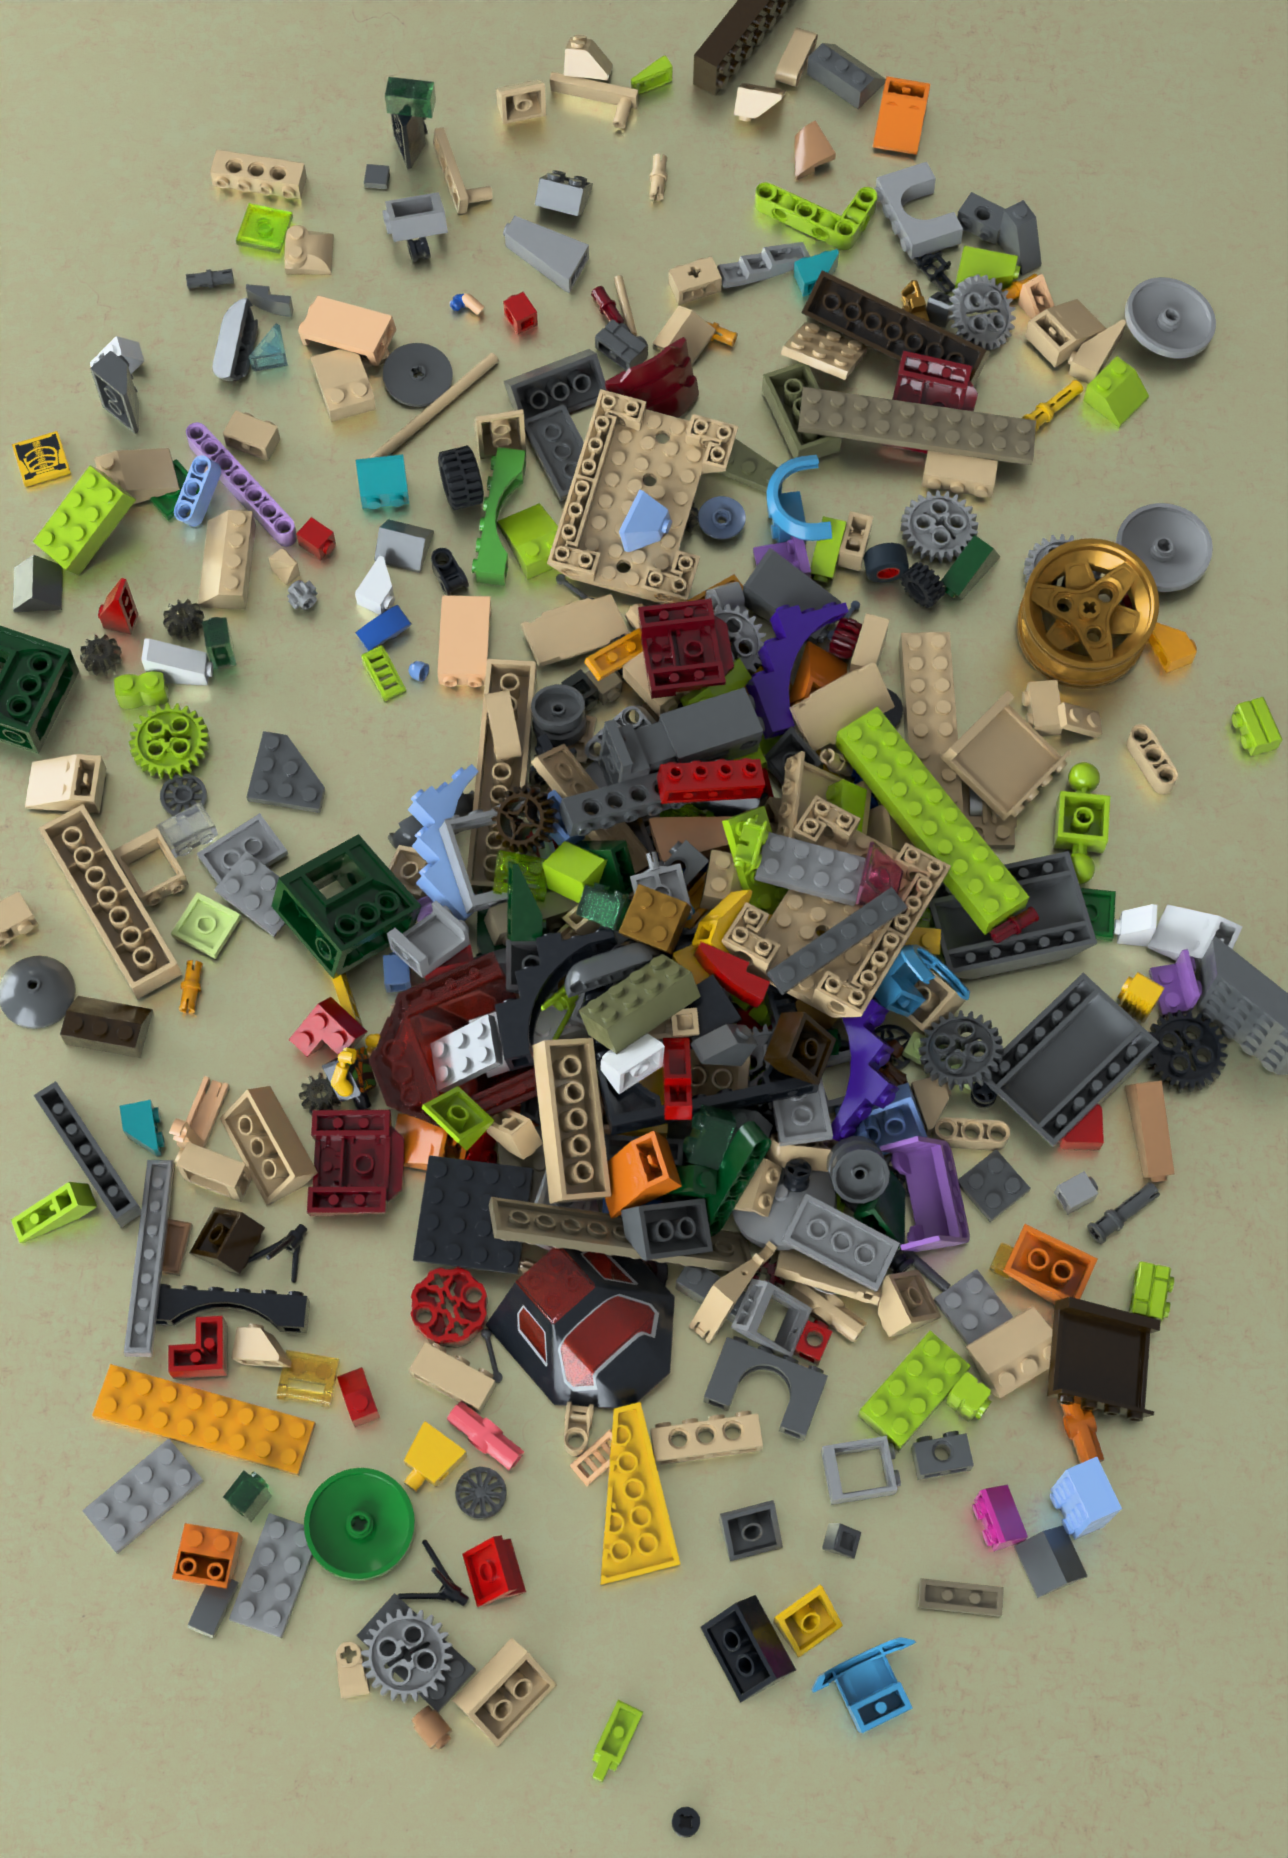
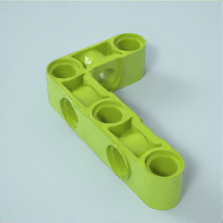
M768 182L759 184L755 192V208L759 212L840 250H849L854 246L874 215L877 203V192L871 187H863L857 192L840 216Z

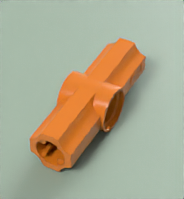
M1076 1403L1072 1405L1060 1404L1064 1413L1063 1423L1068 1438L1073 1441L1079 1462L1083 1463L1094 1457H1098L1099 1462L1104 1461L1096 1435L1097 1425L1092 1411L1081 1409V1405Z

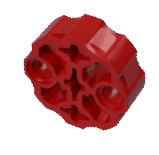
M440 1267L428 1272L427 1277L421 1283L416 1284L412 1291V1311L410 1314L417 1332H420L428 1339L430 1344L434 1342L443 1347L455 1346L460 1348L471 1343L472 1338L486 1326L488 1321V1298L482 1283H479L471 1276L469 1271L463 1268L444 1269ZM440 1279L444 1286L439 1288L436 1285V1280ZM452 1289L455 1293V1296H452L450 1293ZM477 1292L481 1294L479 1301L473 1303L467 1300L469 1294ZM435 1297H438L440 1302L437 1303ZM444 1297H447L448 1302L453 1306L455 1318H452L451 1313L446 1309ZM426 1312L432 1315V1318L427 1323L418 1321V1317L422 1313ZM462 1312L463 1315H464V1318H461L460 1315H459V1313ZM444 1319H447L449 1322L447 1327L444 1322ZM460 1327L464 1335L459 1336L455 1329Z

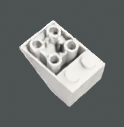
M1167 904L1147 948L1177 961L1182 950L1188 949L1189 955L1193 956L1197 969L1215 937H1218L1233 949L1243 926L1221 916Z

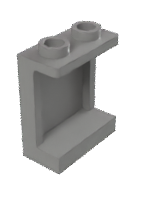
M436 900L431 903L433 912L410 929L400 933L394 928L387 933L390 949L422 978L470 945L468 935L470 930L463 920L456 919L447 906H442Z

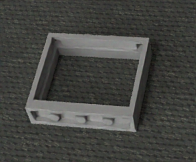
M525 801L520 802L513 811H517ZM493 808L485 812L482 809H478L463 817L453 815L452 818L445 819L439 828L466 914L507 902L508 887L474 895L454 835L457 832L497 824L496 821L491 819V817L497 816V812ZM536 828L532 830L533 835L537 831ZM544 841L545 848L538 849L542 862L555 851L553 841L550 843ZM546 878L527 882L532 894L543 890L545 894L552 891L547 887Z

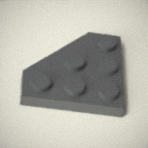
M263 731L247 793V800L249 802L320 813L325 795V787L288 735Z

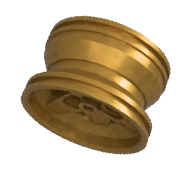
M1088 538L1070 541L1056 547L1046 554L1033 569L1019 607L1017 634L1025 657L1042 676L1048 680H1057L1059 685L1065 687L1092 689L1118 680L1138 661L1155 628L1159 614V595L1155 580L1147 566L1137 555L1117 543L1103 539ZM1092 571L1105 575L1096 582ZM1065 575V588L1052 585ZM1126 593L1130 598L1133 609L1119 605ZM1106 594L1109 596L1110 601L1102 602L1098 596ZM1065 604L1069 607V611L1062 612L1057 608V605ZM1042 610L1056 620L1048 632L1043 622ZM1087 634H1096L1099 637V641H1090ZM1111 635H1128L1119 646L1113 649ZM1080 643L1087 655L1075 654L1066 649Z

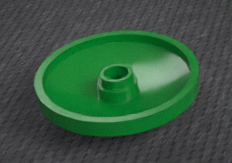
M352 1468L329 1477L312 1495L304 1517L306 1542L316 1561L331 1574L354 1581L377 1578L393 1569L409 1550L415 1530L413 1507L403 1487L389 1475L370 1468Z

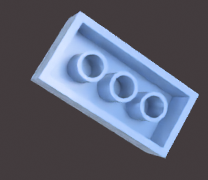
M1098 1457L1067 1469L1051 1488L1050 1499L1055 1509H1060L1064 1517L1062 1524L1068 1535L1072 1534L1074 1540L1103 1528L1122 1509Z

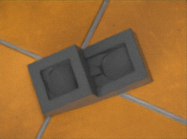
M246 284L248 299L254 306L273 314L292 317L293 305L291 296L273 295L270 292L269 286Z
M231 1579L227 1589L206 1585L190 1618L188 1628L213 1638L238 1588V1582Z

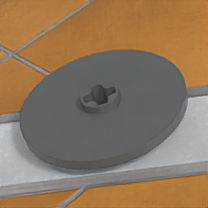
M410 343L395 349L388 356L383 367V382L387 391L394 399L408 406H429L445 393L452 384L453 372L448 358L439 349L424 343ZM418 372L422 373V376L419 375L417 378L414 377V374H417Z

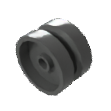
M554 684L544 687L535 694L531 702V715L536 738L547 734L553 747H558L562 744H565L567 747L581 740L586 732L587 721L585 701L577 689L568 685Z
M850 1136L840 1140L832 1147L827 1157V1170L835 1191L842 1199L851 1203L864 1204L875 1200L884 1192L889 1183L890 1172L881 1149L873 1140L864 1136Z

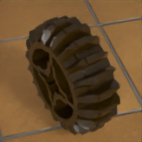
M524 785L522 788L518 786L513 787V792L505 791L506 799L498 798L501 804L500 807H493L494 811L497 812V816L491 817L492 821L497 822V825L491 829L499 832L495 838L499 841L503 840L502 846L504 848L510 847V851L513 853L519 851L520 854L526 855L529 851V853L534 854L537 853V848H545L544 841L549 843L552 841V838L549 836L550 833L555 834L557 832L553 828V823L557 824L559 822L558 819L553 818V815L559 811L551 808L555 802L552 799H547L548 793L540 792L538 787L531 789L530 786ZM525 800V803L521 804L517 811H513L520 802ZM538 810H539V813H540V820H539V818L537 817V811H538ZM518 816L526 817L527 821L532 822V824L523 822V819ZM510 820L513 823V829H511ZM536 828L537 831L534 835L525 840V837L529 836L531 830Z

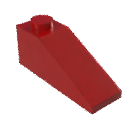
M121 578L107 595L104 605H100L98 618L101 620L104 629L131 635L138 617V611L127 580Z

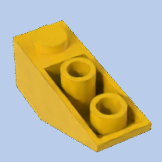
M750 889L730 892L699 922L691 945L697 948L699 943L703 942L729 953L723 945L722 939L745 903H749L753 891Z

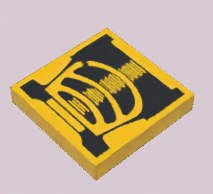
M58 431L12 444L25 487L71 474Z

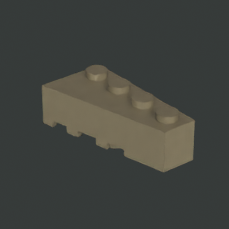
M540 890L533 894L543 919L546 920V934L558 932L566 924L562 917L579 904L554 891L545 894L543 890ZM507 902L490 907L484 918L494 946L501 944L506 946V940H509L507 939Z

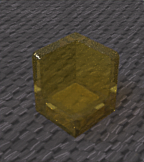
M1001 1243L988 1271L1013 1282L1014 1279L1003 1272L1013 1247Z

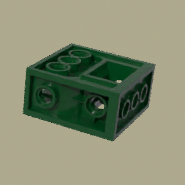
M0 626V669H2L0 673V741L39 754L79 673V669L69 648Z
M358 834L279 877L271 907L329 975L335 979L388 948L390 944L387 933L392 929L396 928L400 933H404L414 926L421 909V904ZM337 880L345 890L326 899L319 890Z

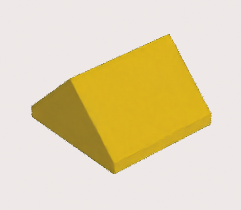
M821 1585L779 1613L773 1621L798 1658L843 1626Z

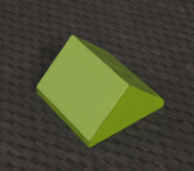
M564 841L542 863L547 887L566 898L590 908L607 860L575 844Z
M459 1086L422 1106V1109L466 1151L494 1122V1119Z

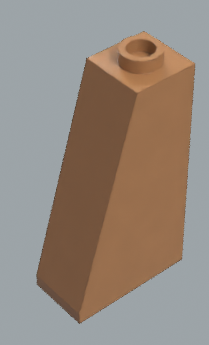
M731 817L649 818L650 832L659 860L666 862L672 856L669 853L670 849L678 841L683 844L685 840L708 860L712 849L731 853L722 824L723 820ZM675 861L672 863V865L680 863L682 868H686V865L682 861Z
M1162 1081L1125 1085L1143 1178L1151 1177L1152 1182L1167 1181V1175H1174L1175 1173Z

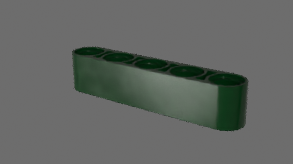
M748 1121L739 1128L717 1166L716 1195L705 1198L711 1237L718 1234L724 1227L771 1146V1139L755 1121Z

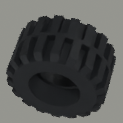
M466 445L439 452L438 465L448 503L452 509L458 510L482 504L484 499L483 485L478 464L471 448Z

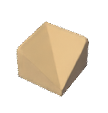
M281 548L269 557L271 570L284 584L287 585L300 576L298 563L285 549Z

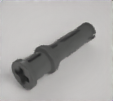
M1151 1182L1147 1183L1114 1210H1106L1102 1218L1095 1223H1089L1087 1228L1091 1236L1098 1243L1103 1244L1107 1236L1115 1230L1120 1231L1127 1219L1160 1196L1156 1186Z

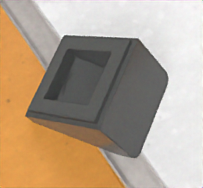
M829 1523L822 1549L855 1559L861 1532L841 1523Z

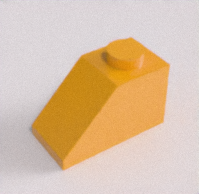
M1156 622L1148 642L1165 672L1169 673L1191 664L1197 653L1195 642L1189 639L1186 632Z

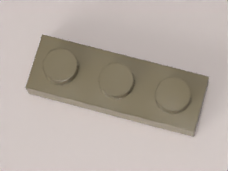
M921 1578L918 1608L1001 1617L1004 1587Z

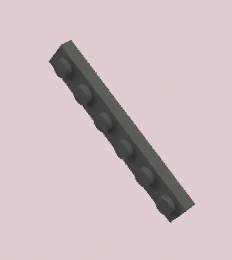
M892 887L772 968L768 971L767 976L779 992L784 995L906 911V904Z

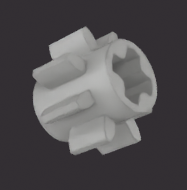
M302 580L295 581L288 588V602L295 610L299 606L303 610L311 608L317 600L316 595L318 593L315 591L316 587L310 581L306 583Z

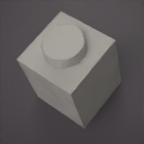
M1084 1171L1059 1184L1054 1194L1068 1215L1094 1201L1098 1195V1186L1091 1176L1088 1177Z

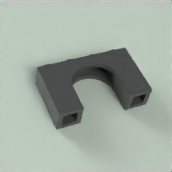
M734 1336L732 1339L727 1337L705 1392L703 1402L729 1411L739 1383L746 1375L758 1370L774 1372L785 1381L790 1394V1401L779 1432L804 1441L828 1375L823 1374L824 1371L816 1366L809 1365L807 1368L799 1365V1361L792 1357L783 1356L781 1358L773 1355V1351L763 1346H758V1348L752 1347L743 1338Z

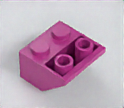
M1008 1485L980 1490L974 1499L975 1504H972V1508L977 1520H982L985 1530L982 1531L986 1545L992 1546L995 1552L1025 1541L1028 1536Z

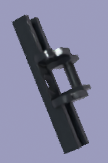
M941 251L934 255L931 253L929 255L925 254L920 259L918 257L911 259L916 264V267L921 269L928 277V280L942 293L949 294L955 289V285L944 274V271L950 269L951 262H946L941 257ZM937 260L942 264L939 266V269L933 265ZM933 269L935 273L929 274L927 270ZM943 285H948L950 289L947 290Z

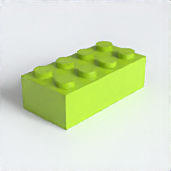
M90 465L33 542L65 570L80 575L136 499L103 471Z
M929 1331L859 1411L858 1417L881 1437L887 1436L888 1443H893L894 1449L899 1452L946 1399L963 1374L969 1372L971 1365L932 1331Z

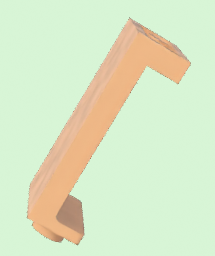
M317 295L314 303L309 306L304 322H301L299 325L298 333L303 345L308 346L312 340L367 356L369 364L378 366L397 329L391 315Z
M442 595L438 656L439 684L448 687L457 685L480 687L485 685L491 617L490 597Z

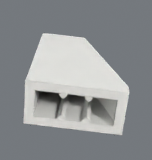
M144 639L142 663L146 672L157 671L163 673L168 684L208 686V678L213 676V662L209 661L206 652L153 639Z

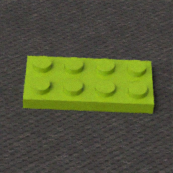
M765 806L756 807L722 821L733 859L739 843L745 846L748 845V843L739 840L743 823L747 822L748 818L755 819L757 825H761L765 820L768 821L766 830L772 833ZM746 867L743 870L736 868L742 890L751 889L753 891L749 904L768 914L775 911L789 889L754 880L756 869L746 875Z

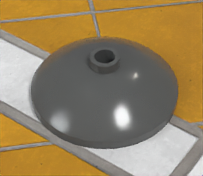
M47 956L24 958L12 965L1 979L0 1007L7 1018L18 1026L29 1029L51 1026L65 1016L67 1009L74 1002L76 988L73 976L63 963ZM32 983H37L36 988H29Z

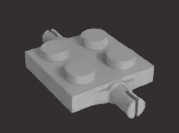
M652 852L654 862L652 861L651 854L647 853L646 856L650 869L641 874L630 876L634 894L638 884L687 902L691 906L681 864L668 867L660 866L657 852ZM692 909L689 913V916L693 915Z

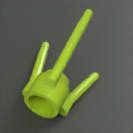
M565 984L541 1006V1011L551 1005L559 1011L567 1010L552 1040L559 1039L574 1011L575 1002L579 999L578 995L568 998Z

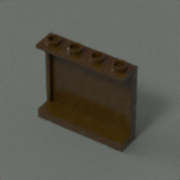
M1073 1297L1055 1301L1047 1396L1058 1399L1057 1402L1060 1404H1080L1081 1409L1084 1410L1101 1409L1104 1410L1105 1415H1125L1129 1421L1140 1422L1145 1417L1154 1416V1411L1145 1409L1150 1333L1160 1331L1161 1320Z

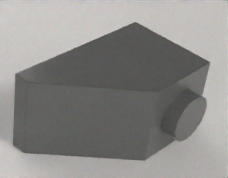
M725 1024L699 1037L690 1045L701 1064L742 1066L758 1044L747 1025Z

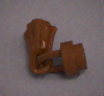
M888 1040L886 1043L894 1049L891 1055L898 1060L902 1056L904 1048L897 1040ZM889 1061L886 1063L887 1067L884 1070L881 1067L879 1068V1071L896 1086L908 1082L907 1074L898 1070Z

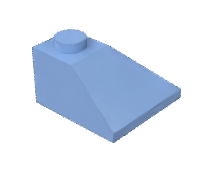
M639 490L619 530L624 551L632 552L660 541L664 533L667 534L671 528L672 520L670 519L668 509L642 490Z

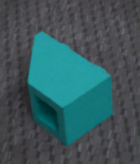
M838 249L824 251L818 255L803 257L795 261L793 275L803 297L811 294L822 270L831 275L834 274L838 266Z
M151 1100L119 1106L122 1127L127 1138L156 1157L162 1156L161 1147H165L163 1132H158L157 1123L161 1122L159 1108L154 1107Z

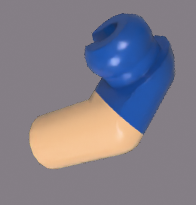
M456 294L453 300L450 301V307L454 311L468 307L477 316L485 308L471 294Z

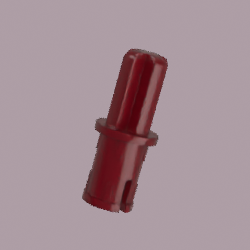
M598 286L594 288L591 296L600 307V313L604 314L609 322L613 319L619 324L624 323L623 317L616 308V302L610 299L604 287Z
M1030 906L1014 917L1009 916L1007 921L990 931L992 940L995 943H1000L1014 934H1020L1022 929L1039 920L1036 910Z

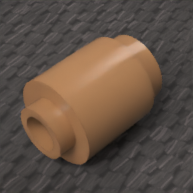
M429 1705L412 1718L411 1721L415 1725V1731L430 1749L436 1747L439 1750L451 1740L449 1734L452 1732V1729L437 1710H432Z

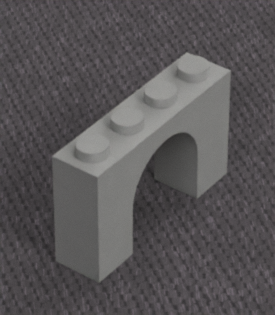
M927 162L877 177L876 188H874L877 192V201H880L883 206L885 217L890 219L892 230L895 235L898 234L901 247L904 252L907 251L910 259L961 244L963 227L954 212L933 219L921 220L908 215L903 209L907 202L934 193L936 178Z

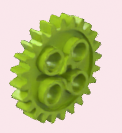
M166 703L165 709L161 710L159 705H156L155 713L148 709L147 713L149 716L146 718L140 715L141 724H133L136 731L130 732V736L133 739L129 741L131 755L135 757L136 765H140L143 772L148 770L152 777L157 772L160 779H163L165 773H168L170 779H173L176 772L180 777H183V770L186 769L191 773L192 769L190 766L193 764L199 767L198 758H206L203 751L209 750V746L206 743L210 741L208 728L204 725L203 718L198 717L195 710L190 713L188 706L181 710L179 703H176L174 709H171L169 703ZM180 727H186L182 731H177ZM161 729L160 732L153 733L155 730ZM180 749H186L182 753H177ZM157 751H162L159 755H153Z

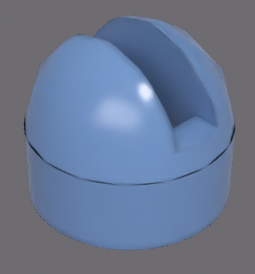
M422 661L413 662L408 669L409 675L414 680L423 682L428 676L429 664Z

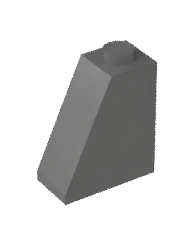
M1024 200L1004 209L997 241L1005 254L1018 256L1016 265L1020 266L1019 273L1022 276L1040 267L1042 264L1036 216Z

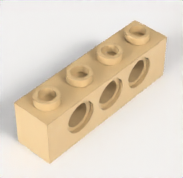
M216 150L210 170L213 186L238 189L244 192H257L264 195L283 196L289 199H301L307 179L304 163Z
M741 1411L735 1413L736 1417L725 1418V1415L721 1414L710 1416L708 1421L698 1422L697 1418L683 1420L680 1425L671 1426V1422L656 1424L655 1428L650 1429L656 1466L762 1451L763 1442L758 1413L752 1414L751 1411ZM734 1427L739 1430L740 1436L737 1439H730L726 1436L725 1431L728 1428ZM703 1431H708L713 1435L714 1439L709 1443H703L698 1435ZM676 1435H682L686 1438L687 1443L682 1447H677L671 1440Z

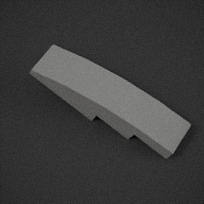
M803 242L764 247L759 254L741 256L738 262L720 264L717 266V269L722 277V285L725 289L758 282L794 270L795 261L803 257H810Z

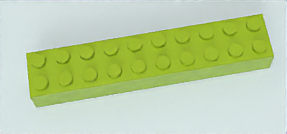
M878 706L837 732L836 747L913 845L951 866L943 883L984 935L1007 921L1009 916H1015L1026 908L1029 899L1028 894Z

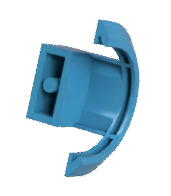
M817 455L790 459L779 466L770 478L766 498L768 518H772L773 525H771L772 539H776L777 543L787 542L791 536L804 540L805 544L806 541L832 539L830 521L806 523L800 491L782 493V483L787 477L801 470L819 468Z
M912 944L904 945L874 996L888 1010L909 1017L926 1000L914 985L919 980L929 984L930 980L935 978V975L930 971L931 968L958 993L960 998L968 1000L970 991L936 956L925 948Z
M898 1637L873 1647L820 1674L811 1690L814 1693L829 1686L830 1682L835 1681L858 1732L864 1733L913 1709L901 1682L897 1681L885 1655L902 1650L916 1642L915 1640Z

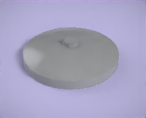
M1166 277L1145 280L1134 288L1126 302L1125 319L1131 333L1143 346L1159 355L1169 358L1192 357L1202 352L1208 346L1215 333L1216 319L1210 303L1198 290L1180 280Z
M1168 503L1149 504L1133 511L1121 524L1115 542L1132 551L1144 562L1155 580L1157 590L1160 592L1178 591L1196 583L1206 572L1213 551L1212 539L1205 524L1191 511Z
M782 1167L768 1217H763L755 1212L732 1211L739 1231L747 1240L761 1248H764L767 1242L770 1241L777 1247L776 1251L794 1249L782 1243L781 1240L805 1193L835 1209L837 1208V1194L828 1172L811 1170L808 1189L803 1192H792L786 1189L783 1184L785 1168Z

